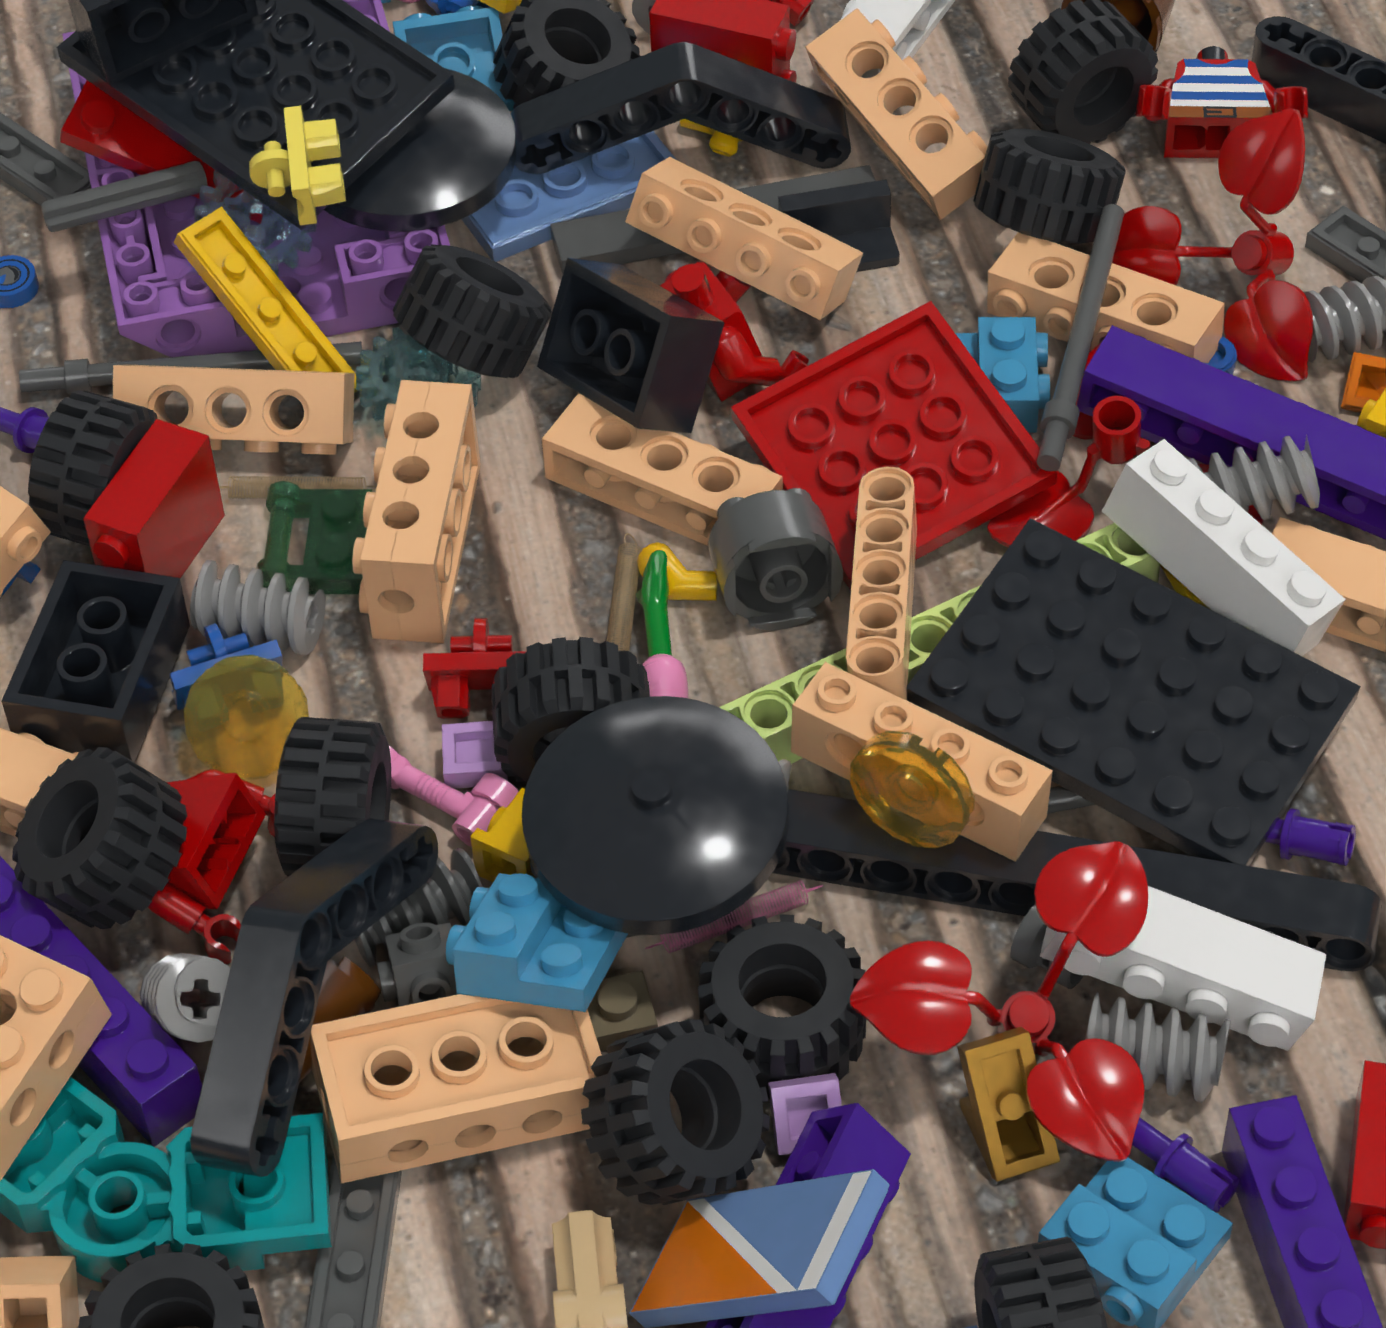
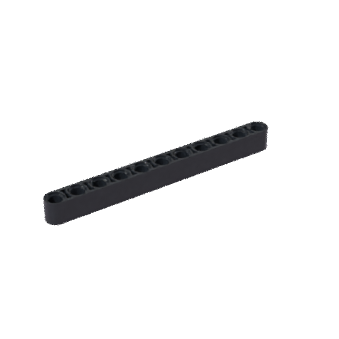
M788 789V835L783 853L772 873L1026 916L1031 907L1035 905L1034 891L1036 881L1042 869L1052 858L1070 848L1108 842L1037 831L1015 862L906 808ZM1130 846L1143 866L1148 886L1325 953L1324 968L1353 972L1366 969L1375 960L1382 904L1381 898L1377 893L1368 887L1354 883Z

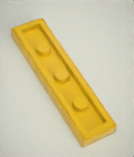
M222 206L177 234L174 244L275 370L355 373ZM356 374L354 377V393L359 390L363 383Z

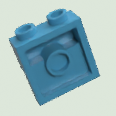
M466 6L455 13L434 16L426 13H417L406 17L404 20L393 21V33L395 36L442 67L460 72L480 81L501 98L509 111H513L515 102L512 99H505L499 91L502 83L495 81L493 73L496 64L493 63L494 55L503 37L499 13L496 9L492 7Z
M978 317L977 333L955 334L1028 433H1037L1039 409H1044L1046 403L1050 401V375L1038 374V367H1047L1048 333H1036V317Z
M499 873L490 888L477 887L473 892L469 910L470 921L467 926L455 924L450 929L446 942V960L449 965H454L457 994L586 1012L628 933L609 930L578 917L560 904L543 886L539 878L522 873L512 875Z
M1127 1158L1123 1162L1107 1160L1086 1187L1078 1184L1041 1229L1038 1242L1063 1237L1071 1238L1090 1266L1104 1310L1113 1319L1127 1326L1136 1325L1139 1328H1161L1229 1240L1233 1223L1164 1179L1156 1176L1132 1159Z

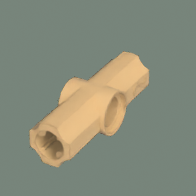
M593 1210L569 1212L562 1220L552 1223L558 1291H552L555 1327L628 1328L623 1283L618 1284L617 1256L611 1217L597 1215Z

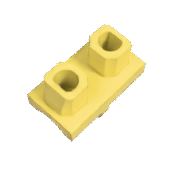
M301 105L284 108L288 151L281 149L279 142L269 141L265 143L264 151L257 153L249 161L250 178L259 187L268 189V194L272 197L284 195L285 187L291 185L292 195L297 199L300 226L316 224V207L346 202L340 163L311 166V161L341 157L336 120L304 122Z

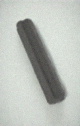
M192 161L47 200L42 203L41 209L49 231L57 232L205 192L208 189V183L201 163Z

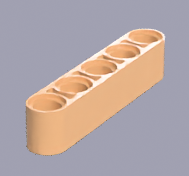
M881 467L868 472L861 479L859 485L846 664L848 673L907 701L906 688L908 685L917 539L915 489L913 477L907 471L896 467Z

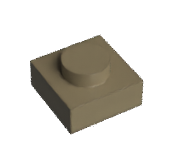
M643 970L603 979L587 1008L600 1051H606V1047L616 1040L658 1027Z

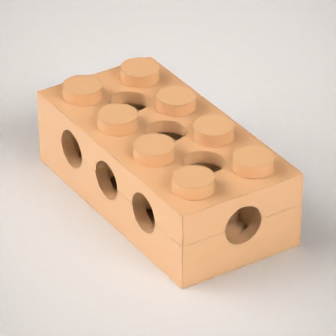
M401 380L396 404L388 403L385 409L384 436L387 439L386 447H377L375 452L374 481L377 483L376 491L367 492L365 495L363 522L364 527L367 528L365 538L357 537L353 547L354 574H362L363 577L359 590L360 613L369 615L373 639L444 643L481 465L472 384Z
M1 935L0 1181L112 1015L90 977Z
M457 994L312 1025L310 1034L312 1069L341 1184L590 1129L589 1125L582 1124L581 1109L589 1107V1099L582 1095L585 1080L596 1077L591 1066L596 1058L602 1054L588 1009L586 1012Z

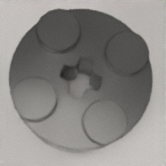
M792 488L786 491L772 490L760 492L746 498L733 497L726 500L718 508V520L715 522L709 535L708 551L725 604L735 617L737 613L747 618L750 626L761 630H782L801 625L817 616L815 607L828 596L830 601H833L842 585L843 568L823 513L812 501L810 494L806 490Z

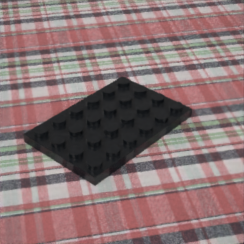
M256 0L259 15L111 85H108L80 42L77 30L56 47L63 64L300 230L307 225L300 226L297 199L292 195L291 185L285 187L284 195L272 197L268 194V189L253 183L249 174V161L254 155L264 151L265 143L269 141L279 142L281 149L288 151L284 108L301 105L304 122L336 120L341 157L311 161V166L340 163L346 190L455 89L453 73L343 0ZM328 205L316 207V216Z
M1030 518L909 682L906 689L907 701L1053 770L1051 781L1187 854L1193 857L1250 866L1352 708L1361 686Z

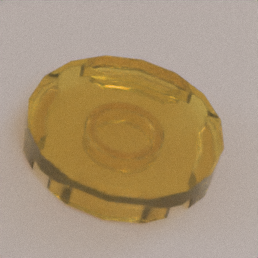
M255 655L227 657L205 670L191 686L183 711L185 736L197 759L208 768L217 769L225 773H237L243 780L263 779L278 771L285 741L296 720L301 717H309L307 697L300 685L297 684L295 678L276 661Z
M885 731L870 737L850 764V784L860 806L873 822L891 836L913 846L939 848L953 843L969 823V816L974 811L975 796L969 780L956 761L939 747L933 753L926 747L919 745L924 738L909 732Z

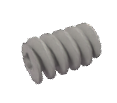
M1386 275L1384 278L1379 276L1367 277L1362 284L1358 281L1345 282L1341 288L1327 286L1319 293L1314 290L1304 292L1310 303L1313 315V335L1308 354V360L1311 363L1316 359L1317 346L1321 347L1323 354L1328 360L1337 359L1339 355V341H1342L1349 355H1353L1354 352L1359 353L1361 349V336H1363L1370 350L1380 349L1383 337L1382 331L1386 335Z
M1307 434L1304 450L1301 451L1290 436L1283 437L1280 456L1274 455L1266 441L1259 442L1256 461L1251 462L1242 447H1237L1234 449L1232 467L1226 466L1218 452L1211 453L1208 472L1203 473L1246 512H1248L1249 506L1253 505L1263 520L1270 519L1273 500H1278L1286 514L1295 512L1296 498L1299 494H1302L1311 509L1319 507L1320 491ZM1194 458L1188 459L1203 473Z
M206 560L202 565L192 590L190 603L191 626L194 629H198L205 636L204 627L216 623L225 639L245 633L249 645L253 646L277 639L281 651L291 646L295 654L308 655L314 650L322 630L326 596L324 590L321 589L316 592L314 597L309 596V582L304 577H298L292 591L286 592V578L283 573H275L268 588L263 587L262 570L252 568L245 584L241 583L239 565L229 564L222 579H218L216 561Z
M185 953L165 956L154 963L143 978L140 990L141 1006L170 1036L197 1043L214 1040L231 968L219 959ZM193 988L200 990L199 1002L188 1003V1006L181 1005L180 997L182 992L192 991Z
M1097 992L1093 1001L1085 1039H1104L1125 1049L1139 1066L1143 1076L1145 1091H1149L1159 1075L1163 1074L1168 1096L1176 1097L1186 1080H1191L1195 1101L1203 1103L1213 1086H1218L1231 1020L1226 1019L1215 1037L1209 1036L1206 1015L1198 1014L1189 1030L1185 1031L1182 1030L1179 1009L1172 1008L1163 1023L1157 1025L1155 1024L1151 1003L1145 1002L1133 1020L1128 1018L1126 1001L1122 997L1117 998L1108 1014L1102 1013L1099 993Z

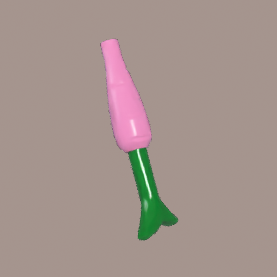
M656 550L649 557L643 574L642 588L636 593L637 601L643 607L648 659L643 663V666L647 672L650 697L671 696L688 698V681L685 667L672 656L667 609L669 596L667 555L662 550Z

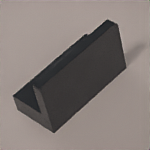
M886 179L778 196V211L863 252L856 272L899 264L900 253L891 229V192Z

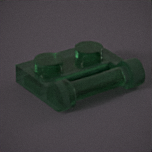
M287 481L271 484L268 488L266 507L271 513L264 559L260 560L256 569L262 570L263 587L268 588L275 573H283L286 578V592L292 591L298 577H304L309 582V594H316L319 589L324 590L325 594H359L363 577L362 574H354L353 547L357 537L365 538L367 528L364 527L363 507L365 495L367 492H373L372 489H301L296 484ZM293 518H310L303 565H290L287 562Z

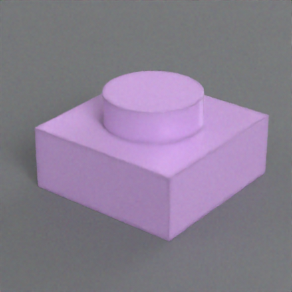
M493 721L442 724L443 776L446 785L454 789L475 787L485 773L499 775L508 781V776L501 769V762L496 761Z
M835 1073L768 1082L775 1145L778 1154L792 1153L812 1111L842 1106L839 1080Z

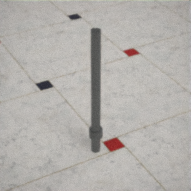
M1116 204L1105 205L1102 209L1054 396L1044 407L1040 423V429L1044 435L1037 458V465L1045 471H1056L1060 468L1066 441L1075 434L1080 414L1076 402L1124 218V210Z
M361 341L332 344L348 365L363 364ZM260 350L90 364L87 358L65 360L64 366L19 370V382L22 393L66 389L67 393L71 394L78 390L92 392V387L113 385V365L275 369Z

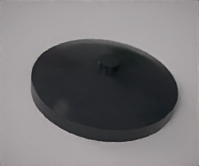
M447 69L453 73L455 89L345 190L346 202L328 205L324 211L352 225L392 232L436 228L473 214L499 194L513 172L516 161V133L510 111L501 98L489 87L468 75Z
M651 696L625 700L600 708L576 721L558 735L540 756L530 774L522 802V825L528 855L535 873L549 893L566 909L592 924L609 930L628 934L663 935L695 929L714 922L743 905L762 887L776 868L784 850L789 828V804L786 781L774 752L756 730L746 722L724 709L699 700L683 697Z

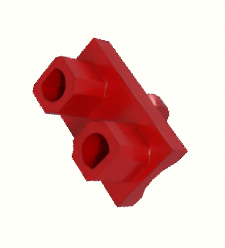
M475 618L473 636H451V653H423V673L428 690L432 692L437 717L451 719L470 716V690L492 689V684L495 683L494 675L499 667H506V660L513 654L526 653L527 651H513L512 635H489L488 619Z

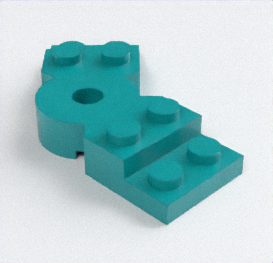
M70 1077L0 1181V1213L26 1233L53 1231L62 1256L74 1255L76 1257V1271L82 1276L102 1283L101 1277L111 1267L119 1272L128 1267L125 1257L139 1251L142 1258L155 1255L154 1246L169 1243L172 1252H182L185 1243L200 1245L203 1257L205 1258L215 1250L227 1256L230 1269L237 1265L242 1271L265 1269V1254L332 1247L327 1138L323 1113L291 1116L279 1163L269 1175L258 1177L202 1166L197 1163L191 1152L192 1127H185L166 1146L167 1154L158 1148L144 1143L125 1142L116 1110ZM132 1205L123 1212L110 1213L118 1206Z

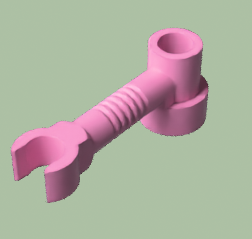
M389 746L391 756V788H401L456 818L457 820L452 825V830L462 842L472 847L470 837L474 831L479 828L487 832L494 813L502 806L508 807L519 792L501 776L485 773L471 792L467 791L463 794L411 766L405 757L399 755Z

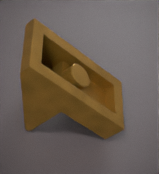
M1018 1027L957 1046L969 1096L959 1100L960 1107L992 1178L998 1182L1061 1162L1055 1137L1035 1118L1027 1099L1026 1081L1030 1071L1037 1065L1029 1031Z

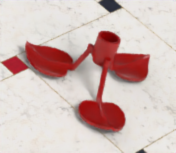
M1286 109L1245 121L1228 134L1220 149L1218 158L1220 180L1228 192L1243 196L1240 202V209L1259 230H1249L1242 233L1236 239L1233 247L1178 246L1181 239L1182 226L1176 214L1158 206L1137 207L1124 214L1112 261L1113 264L1177 285L1181 274V265L1178 257L1232 258L1239 271L1246 275L1257 277L1246 287L1249 299L1239 300L1227 309L1224 317L1225 338L1234 345L1237 351V360L1245 367L1264 377L1284 381H1302L1308 377V354L1313 335V315L1310 303L1305 293L1299 287L1286 281L1275 280V276L1283 274L1291 266L1294 258V248L1289 237L1277 231L1276 224L1268 223L1259 212L1268 215L1280 213L1294 200L1299 190L1305 162V134L1300 111L1296 109Z
M1100 344L1097 345L1089 353L1085 369L1087 368L1088 364L1090 363ZM1110 396L1101 400L1095 406L1093 417L1080 412L1073 436L1083 440L1093 439V444L1087 447V458L1077 482L1070 487L1068 479L1061 472L1057 471V482L1055 485L990 520L987 532L991 538L1009 548L1030 518L1075 541L1085 537L1094 522V511L1091 505L1079 497V495L1086 490L1097 461L1102 458L1110 464H1123L1135 455L1139 456L1150 448V442L1141 438V410L1139 406L1130 398ZM1198 464L1203 473L1208 472L1209 465ZM1250 505L1248 513L1262 525L1264 520L1255 507Z
M1120 841L1070 848L1056 855L1045 865L1036 881L1034 891L1036 910L1046 926L1054 931L1067 934L1037 992L1021 991L1012 995L1005 1002L1002 1010L996 1009L981 993L967 991L971 981L972 966L963 952L951 945L928 940L903 945L887 953L871 965L853 989L849 1000L850 1007L868 1020L889 1042L902 1050L919 1055H937L947 1052L964 1039L972 1021L969 1004L976 1006L987 1017L989 1025L997 1026V1034L1018 1027L1024 1028L1030 1033L1035 1055L1039 1054L1045 1057L1048 1054H1052L1056 1058L1037 1064L1028 1075L1026 1081L1027 1099L1035 1118L1048 1132L1071 1148L1098 1159L1123 1162L1130 1154L1135 1130L1144 1103V1081L1139 1066L1125 1049L1104 1039L1090 1038L1082 1040L1069 1053L1060 1043L1049 1041L1056 1018L1054 1008L1048 999L1078 940L1093 954L1109 957L1123 951L1136 939L1142 929L1148 909V883L1143 866L1132 848Z

